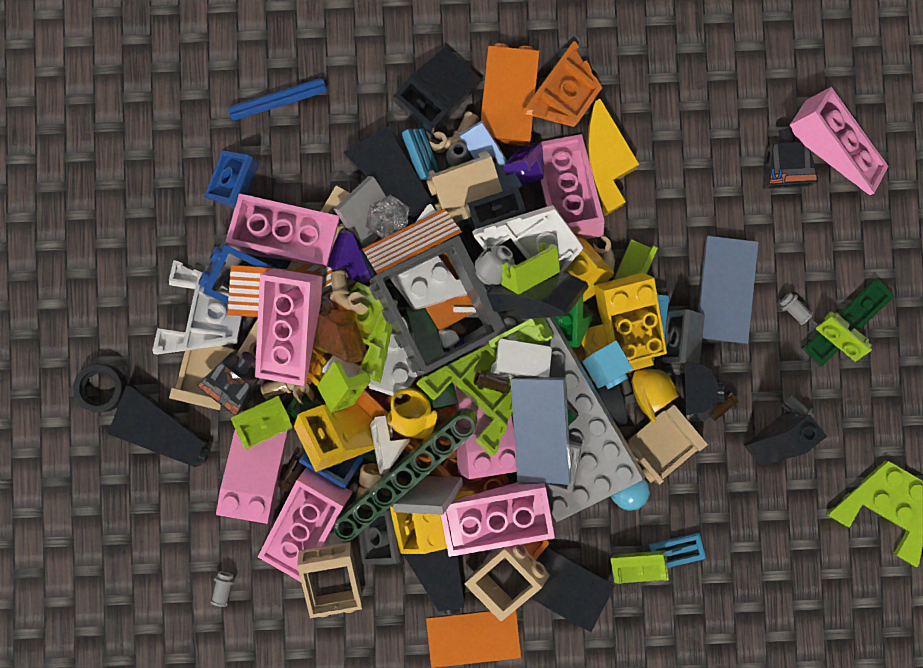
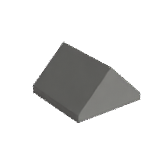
M692 310L667 312L665 331L667 354L662 355L661 363L685 365V362H694L700 364L704 314Z
M389 507L358 534L362 564H391L401 561L402 554H399Z

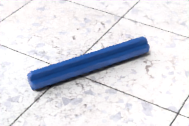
M323 78L315 79L229 106V115L235 121L325 93L327 88Z

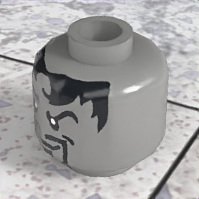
M489 245L475 261L477 277L488 285L501 284V265L507 262L510 272V266L515 264L511 250L505 246Z

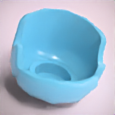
M644 479L611 495V498L623 510H639L649 499V484Z

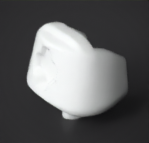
M450 329L438 330L442 347L449 348L450 351L455 349L453 345L459 341L457 333Z

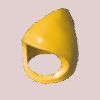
M648 368L634 372L631 381L634 396L641 410L654 423L656 422L655 412L665 407L677 398L679 394L669 375L660 369Z
M413 388L398 390L392 396L391 411L388 413L386 420L401 435L416 439H426L434 430L437 412H431L430 401L423 393ZM408 394L411 396L409 401L394 407V400L399 395Z

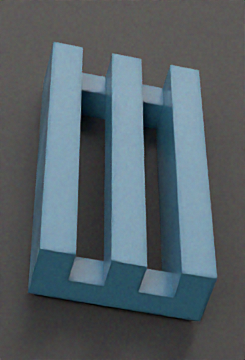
M408 129L402 132L419 180L431 179L429 171L434 170L435 173L440 171L424 129Z
M698 532L648 544L651 552L659 548L696 540V544L666 550L667 556L697 549L699 553L667 561L668 568L706 559L701 536Z

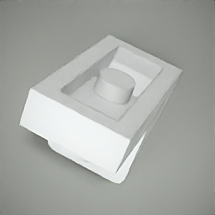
M386 416L375 417L370 424L380 475L385 474L391 468L410 441V439L390 441L393 433L392 427L387 424Z

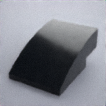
M560 271L519 295L501 284L493 285L486 294L494 312L516 310L520 319L565 317L589 286L586 281Z
M546 547L536 561L545 567L549 577L544 586L530 598L581 628L592 632L615 584L576 561ZM526 578L519 589L520 592L531 585Z

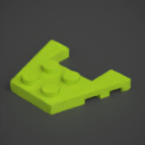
M357 282L350 290V293L358 292L368 298V300L361 303L369 309L363 314H358L353 310H347L338 306L340 310L332 320L327 319L322 325L324 330L318 337L315 336L313 346L325 353L331 354L341 331L369 345V349L358 372H367L370 379L380 383L393 327L385 321L382 315L383 307L379 299L376 300L373 297L368 286ZM393 299V301H394V303H395V305H396V307H397L398 301H396V300Z
M488 344L421 378L416 384L432 400H435L453 382L476 404L491 421L474 441L492 457L499 450V443L502 436L505 435L513 409L511 380L509 389L505 394L487 388L481 390L478 389L477 385H474L473 381L476 371L486 368L491 373V365L497 359V352Z
M884 461L861 481V484L855 490L843 497L837 506L832 507L826 515L850 528L861 506L867 507L906 530L894 555L918 567L923 547V481L895 464Z

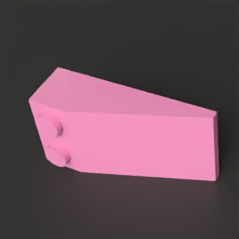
M832 87L807 99L790 124L794 135L807 148L867 194H874L889 167Z
M582 134L541 142L544 178L539 180L544 207L554 205L578 237L590 239L603 236L604 217Z
M239 194L225 243L240 252L254 256L327 267L340 218L333 214Z
M271 269L260 274L255 377L301 386L306 385L321 305L323 276L280 269Z
M453 383L458 404L453 406L454 413L462 408H468L476 413L478 419L474 434L456 449L458 473L468 479L517 472L512 417L510 416L505 435L501 438L498 452L491 457L474 441L491 419ZM458 420V424L462 428L471 427L469 420Z
M236 430L234 431L220 488L216 515L266 524L273 521L279 488L277 485L280 482L278 479L281 476L289 430L247 450L244 449Z
M307 467L292 488L258 558L301 582L297 567L298 552L300 550L323 547L353 491L348 488L344 489Z
M516 482L453 500L446 512L441 515L449 557L555 538L545 483Z

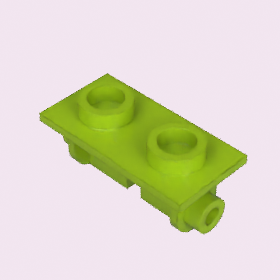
M830 311L825 316V321L816 327L817 331L855 362L872 351L870 348L872 344L869 343V339L855 328L849 331L848 327L850 324L839 316L838 313L834 314Z

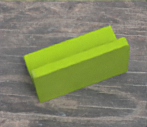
M630 240L613 280L639 273L647 274L658 247L654 245L648 247Z
M334 361L317 387L330 412L333 413L353 406L371 380L367 372L348 378L341 363Z

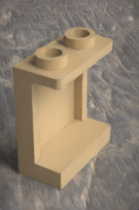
M488 151L478 153L477 159L441 172L429 171L431 179L427 180L431 195L436 194L439 201L438 204H435L436 211L444 208L456 223L468 219L464 208L467 203L502 192L492 156Z
M234 344L186 350L176 388L171 389L169 398L216 410H225L223 406L199 389L197 384L231 352L237 354L239 350L233 349Z
M669 404L655 416L656 422L652 423L649 421L626 440L634 457L644 468L645 478L650 483L654 481L660 485L664 482L663 479L686 459L708 445L674 404Z

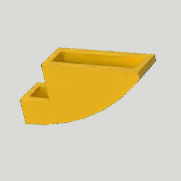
M601 99L595 101L590 115L586 152L600 206L606 216L622 207L626 202L614 182L636 170L639 163Z

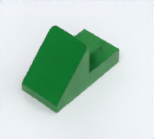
M583 295L567 316L555 317L570 346L579 347L593 319V314L583 313Z

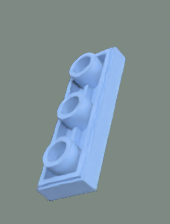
M483 121L460 133L461 139L474 159L478 158V153L488 151L495 158L493 163L502 191L522 186L516 174L506 176L502 166L507 162V159Z

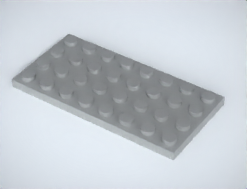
M516 310L506 311L500 315L507 331L529 320L520 319ZM550 317L545 318L554 338L540 345L551 347L549 377L566 378L567 404L579 415L568 426L569 440L583 444L573 494L570 495L546 488L550 512L556 522H559L644 480L646 476L555 318ZM484 326L465 336L464 343L486 333ZM487 341L482 345L466 352L465 356L468 355L470 352H474L488 345L489 342Z

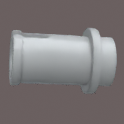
M790 292L781 299L779 304L782 305L781 309L783 311L787 310L800 325H803L812 317L813 313L797 299L798 296L796 294L793 295Z
M220 571L218 576L214 577L216 584L210 602L212 605L219 607L227 606L231 585L235 583L232 573Z

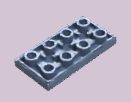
M712 236L706 237L698 313L705 315L702 339L748 344L759 242Z
M512 377L510 380L517 482L570 484L571 464L566 378Z

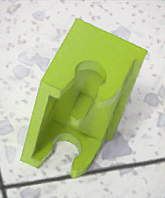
M545 242L539 244V254L518 265L510 266V272L508 270V263H503L501 265V285L519 295L559 273L560 266L557 246L551 244L546 249Z
M534 318L488 342L491 348L498 347L500 339L540 345L554 338V335L545 318Z
M279 396L231 417V421L245 450L293 428Z
M666 550L614 554L611 557L614 583L669 580Z

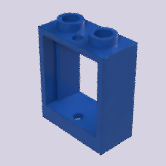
M221 243L220 247L216 246L213 249L209 259L212 261V264L208 271H203L198 285H201L199 290L202 293L228 304V296L212 289L228 254L257 267H274Z

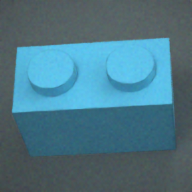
M617 341L612 342L582 361L598 389L604 385L610 389L628 379L626 373L633 369Z

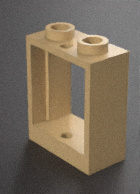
M351 542L300 550L298 552L297 567L310 618L327 617L343 612L351 613L362 609V591ZM347 566L352 586L351 591L316 596L311 572Z
M522 544L498 549L472 572L465 585L502 622L544 586L549 574L546 572L545 567L537 562ZM504 558L531 584L513 600L487 574Z

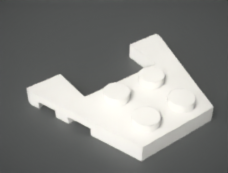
M429 204L417 221L437 211ZM438 256L390 279L414 311L445 302L455 297L468 295L460 279L456 280ZM483 283L486 289L491 286Z
M554 205L472 231L474 237L484 250L489 245L499 246L511 238L527 259L539 254V244L545 242L546 249H548L549 245L554 244L558 249L559 266L562 272L565 271L583 249L582 243Z
M173 260L169 285L195 289L186 332L158 328L153 346V354L237 344L242 316L227 315L228 304L215 298L210 299L200 292L199 288L201 285H198L202 272L195 269L190 270L184 267L183 263ZM224 283L217 292L229 297V285Z
M393 328L382 380L379 383L370 379L371 382L368 385L370 389L391 396L400 389L410 388L418 377L416 372L413 373L408 367L406 361L408 356L404 348L401 349L397 345L394 338L396 332ZM336 351L322 370L325 374L334 361H339L348 378L361 374L358 372L360 366L339 351ZM404 394L399 395L397 398L401 399Z

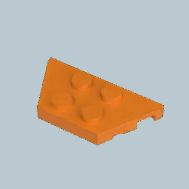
M575 41L571 43L522 111L524 114L572 127L585 114L602 89V86L592 74V69L587 60L583 62L577 52L579 46Z

